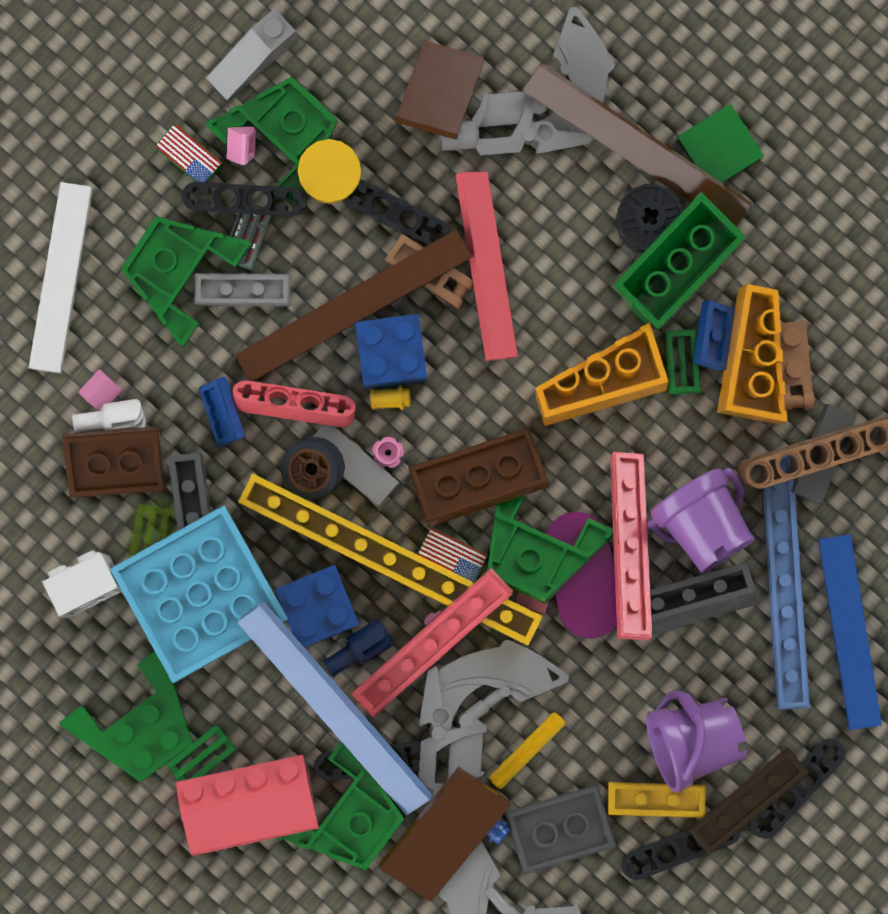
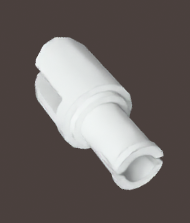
M138 399L103 404L100 411L72 414L75 433L101 429L109 431L146 427V419Z

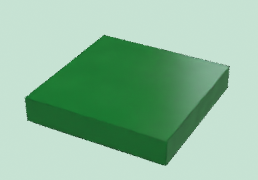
M731 103L681 133L676 138L693 164L722 183L764 158L763 153Z

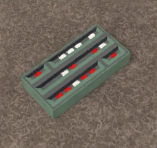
M251 203L258 210L264 208L263 206ZM237 215L230 236L247 240L252 244L240 262V267L253 270L272 215Z

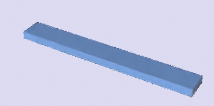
M787 455L780 462L781 470L786 472L791 465V460ZM795 479L762 488L776 710L810 708L796 494L790 492Z
M264 601L238 620L237 623L406 815L430 801L433 794Z

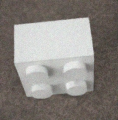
M93 550L78 557L79 563L72 567L62 565L48 572L50 578L42 581L59 617L71 618L122 592L110 570L115 565L109 555Z

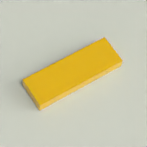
M608 782V815L702 818L705 815L706 785L693 784L681 792H673L667 784Z

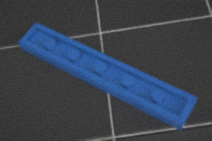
M851 534L818 539L848 730L882 726Z

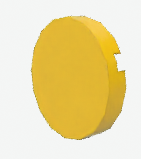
M327 139L317 141L305 150L299 161L298 176L301 187L311 198L317 202L332 204L342 202L355 191L359 185L361 167L359 158L351 147L341 141Z

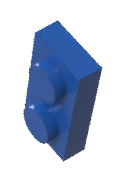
M711 300L702 302L693 363L717 371L726 370L735 308Z

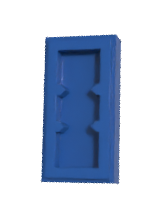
M217 378L199 387L217 447H224L244 438L245 434L227 378Z

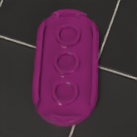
M570 512L554 520L546 534L574 546L587 519L599 521L583 512ZM609 541L555 594L559 616L564 626L573 634L587 639L602 637L611 632L617 625L615 567Z

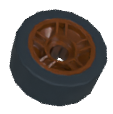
M310 437L302 439L286 451L282 458L280 471L283 482L290 492L303 499L315 500L325 497L339 486L344 477L345 464L343 455L336 445L324 438ZM310 463H314L317 466V472L312 474L309 472L311 469Z

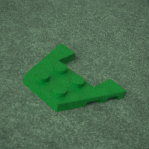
M293 77L256 95V98L241 106L233 107L216 119L214 117L207 121L205 126L226 146L228 128L245 127L248 123L252 124L295 165L275 187H291L300 190L303 194L305 191L300 185L298 176L300 158L305 150L317 141L330 139L338 124V119ZM289 193V198L283 199L292 208L299 204V200L293 198V193Z
M155 216L121 267V270L153 309L163 325L174 336L177 343L185 347L200 325L199 322L173 305L208 251H212L237 268L252 244L247 240Z
M527 495L497 504L488 570L492 568L511 589L544 604L613 537L612 528L588 518L575 545L571 546L515 520Z
M155 651L138 663L137 666L156 692L105 731H102L84 705L59 722L61 727L139 782L144 781L193 743L182 705L174 686L175 684L172 683Z
M340 741L328 760L354 779L353 783L318 830H309L275 839L297 844L298 847L307 850L311 849L326 854L327 857L367 870L406 816Z

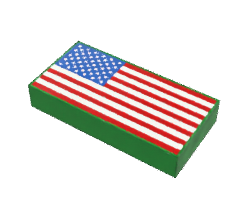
M176 123L171 126L154 146L157 151L195 182L209 183L224 165L223 162Z
M430 527L417 554L474 583L488 557V554L433 527Z

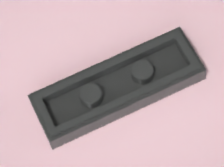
M825 404L812 438L853 426L857 416L831 404ZM847 437L841 440L840 449L842 452L847 442ZM817 446L810 452V458L813 463L817 462L821 455ZM837 465L795 478L790 492L816 504H822Z

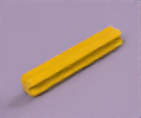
M553 712L490 775V781L498 789H502L565 726V721L556 712Z

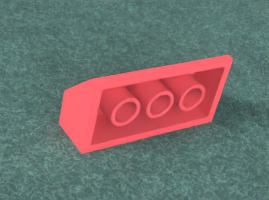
M303 755L176 782L180 814L191 856L319 828L309 770Z

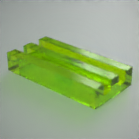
M138 504L128 559L138 553L144 513L149 512L143 550L151 546L156 514L162 515L157 542L166 538L171 509Z

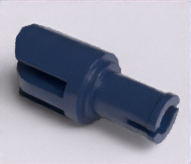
M374 620L346 638L347 646L322 661L334 678L354 663L358 662V664L362 663L364 665L392 647L394 643L393 638L381 621Z

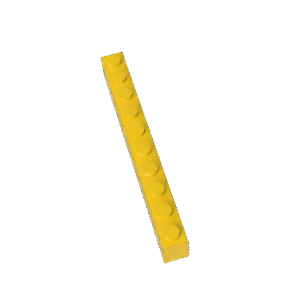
M253 473L238 501L240 505L447 607L474 583ZM506 599L480 623L528 646L543 616Z

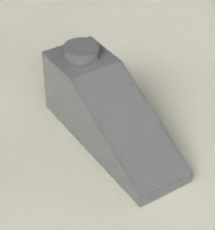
M274 8L245 34L206 77L207 80L228 102L298 41L296 31Z

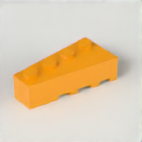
M750 284L738 288L727 367L723 373L717 413L777 425L787 422V410H785L784 395H786L785 381H783L782 375L783 350L780 346L781 323L778 290Z
M650 322L640 327L639 330L631 335L619 339L603 351L591 355L577 366L565 370L536 387L535 397L544 426L667 391L668 378Z

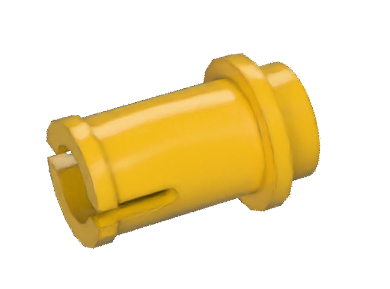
M399 385L397 389H371L370 400L372 410L400 407L402 411L405 407H410V389L403 388V385Z

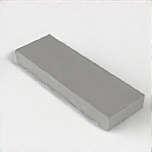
M195 273L194 305L290 307L291 275Z
M322 425L313 437L327 439L337 446L344 459V478L378 507L399 484L394 477L334 426Z

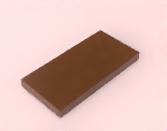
M530 428L408 467L428 527L550 487Z
M458 766L379 863L380 869L432 902L511 806L510 801Z

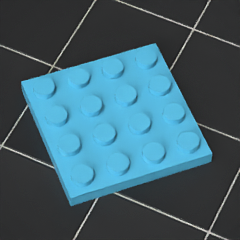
M225 505L110 569L172 683L178 682L251 641L252 639L237 622L243 615L264 601L282 623L288 620Z

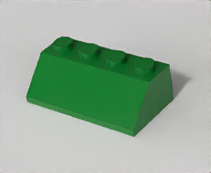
M700 192L612 285L627 307L644 324L650 322L652 329L659 330L740 245L746 236Z

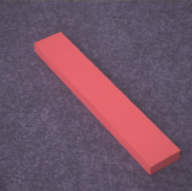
M461 172L455 176L467 249L472 256V259L469 261L486 361L513 359L518 357L488 172Z
M613 452L610 455L617 639L649 641L652 638L644 454Z
M490 568L360 684L351 695L372 717L376 716L510 597L513 590Z

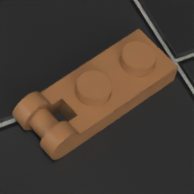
M402 234L385 258V262L392 266L421 250L423 247ZM455 268L422 286L456 310H459L464 303L462 298L467 291L471 292L474 288L473 280ZM449 279L457 283L452 292L444 288Z
M806 321L781 323L780 346L783 350L782 375L783 381H785V410L789 412L792 411V408L803 407L804 410H814L815 402L812 390ZM801 386V395H791L790 387Z

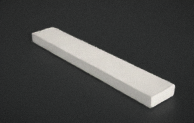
M60 182L29 369L62 374L93 188L90 186Z

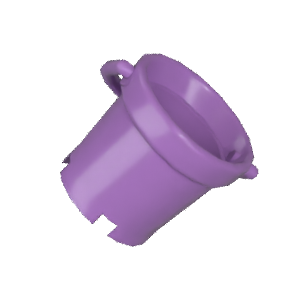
M721 468L710 470L680 487L654 507L651 511L652 519L647 522V526L657 537L666 542L678 543L700 573H705L728 560L729 556L735 552L739 553L755 540L738 510L744 497V486L741 479L731 468H726L723 471ZM728 478L732 481L736 488V496L734 500L732 499L729 491L727 490L729 482ZM661 528H666L670 534L664 532Z
M671 691L663 697L656 710L647 713L646 726L650 746L660 773L667 786L673 792H681L691 787L694 780L732 763L746 759L747 750L739 752L738 744L746 740L733 706L725 709L723 707L728 701L727 698H720L697 705L690 694H685L682 691ZM674 699H679L683 707L672 711L666 709L668 704Z

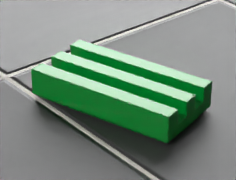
M696 329L664 332L669 396L701 393L699 365L693 363L697 339ZM676 337L681 387H675L672 338ZM684 337H690L693 386L687 385Z
M216 724L169 761L166 766L173 772L177 780H187L184 774L221 745L225 744L227 749L189 779L198 778L207 774L237 749L219 725ZM218 735L219 739L179 770L176 766L179 762L212 736Z

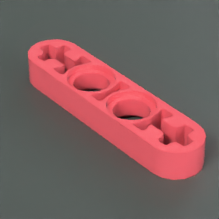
M254 381L238 382L234 385L232 391L236 409L245 413L334 427L349 426L355 419L356 405L351 398L344 395ZM244 395H250L249 398H243ZM261 396L264 397V401H260ZM272 398H282L286 403L274 405L270 400ZM311 402L317 405L318 408L306 410L301 405ZM342 409L344 413H338V410Z

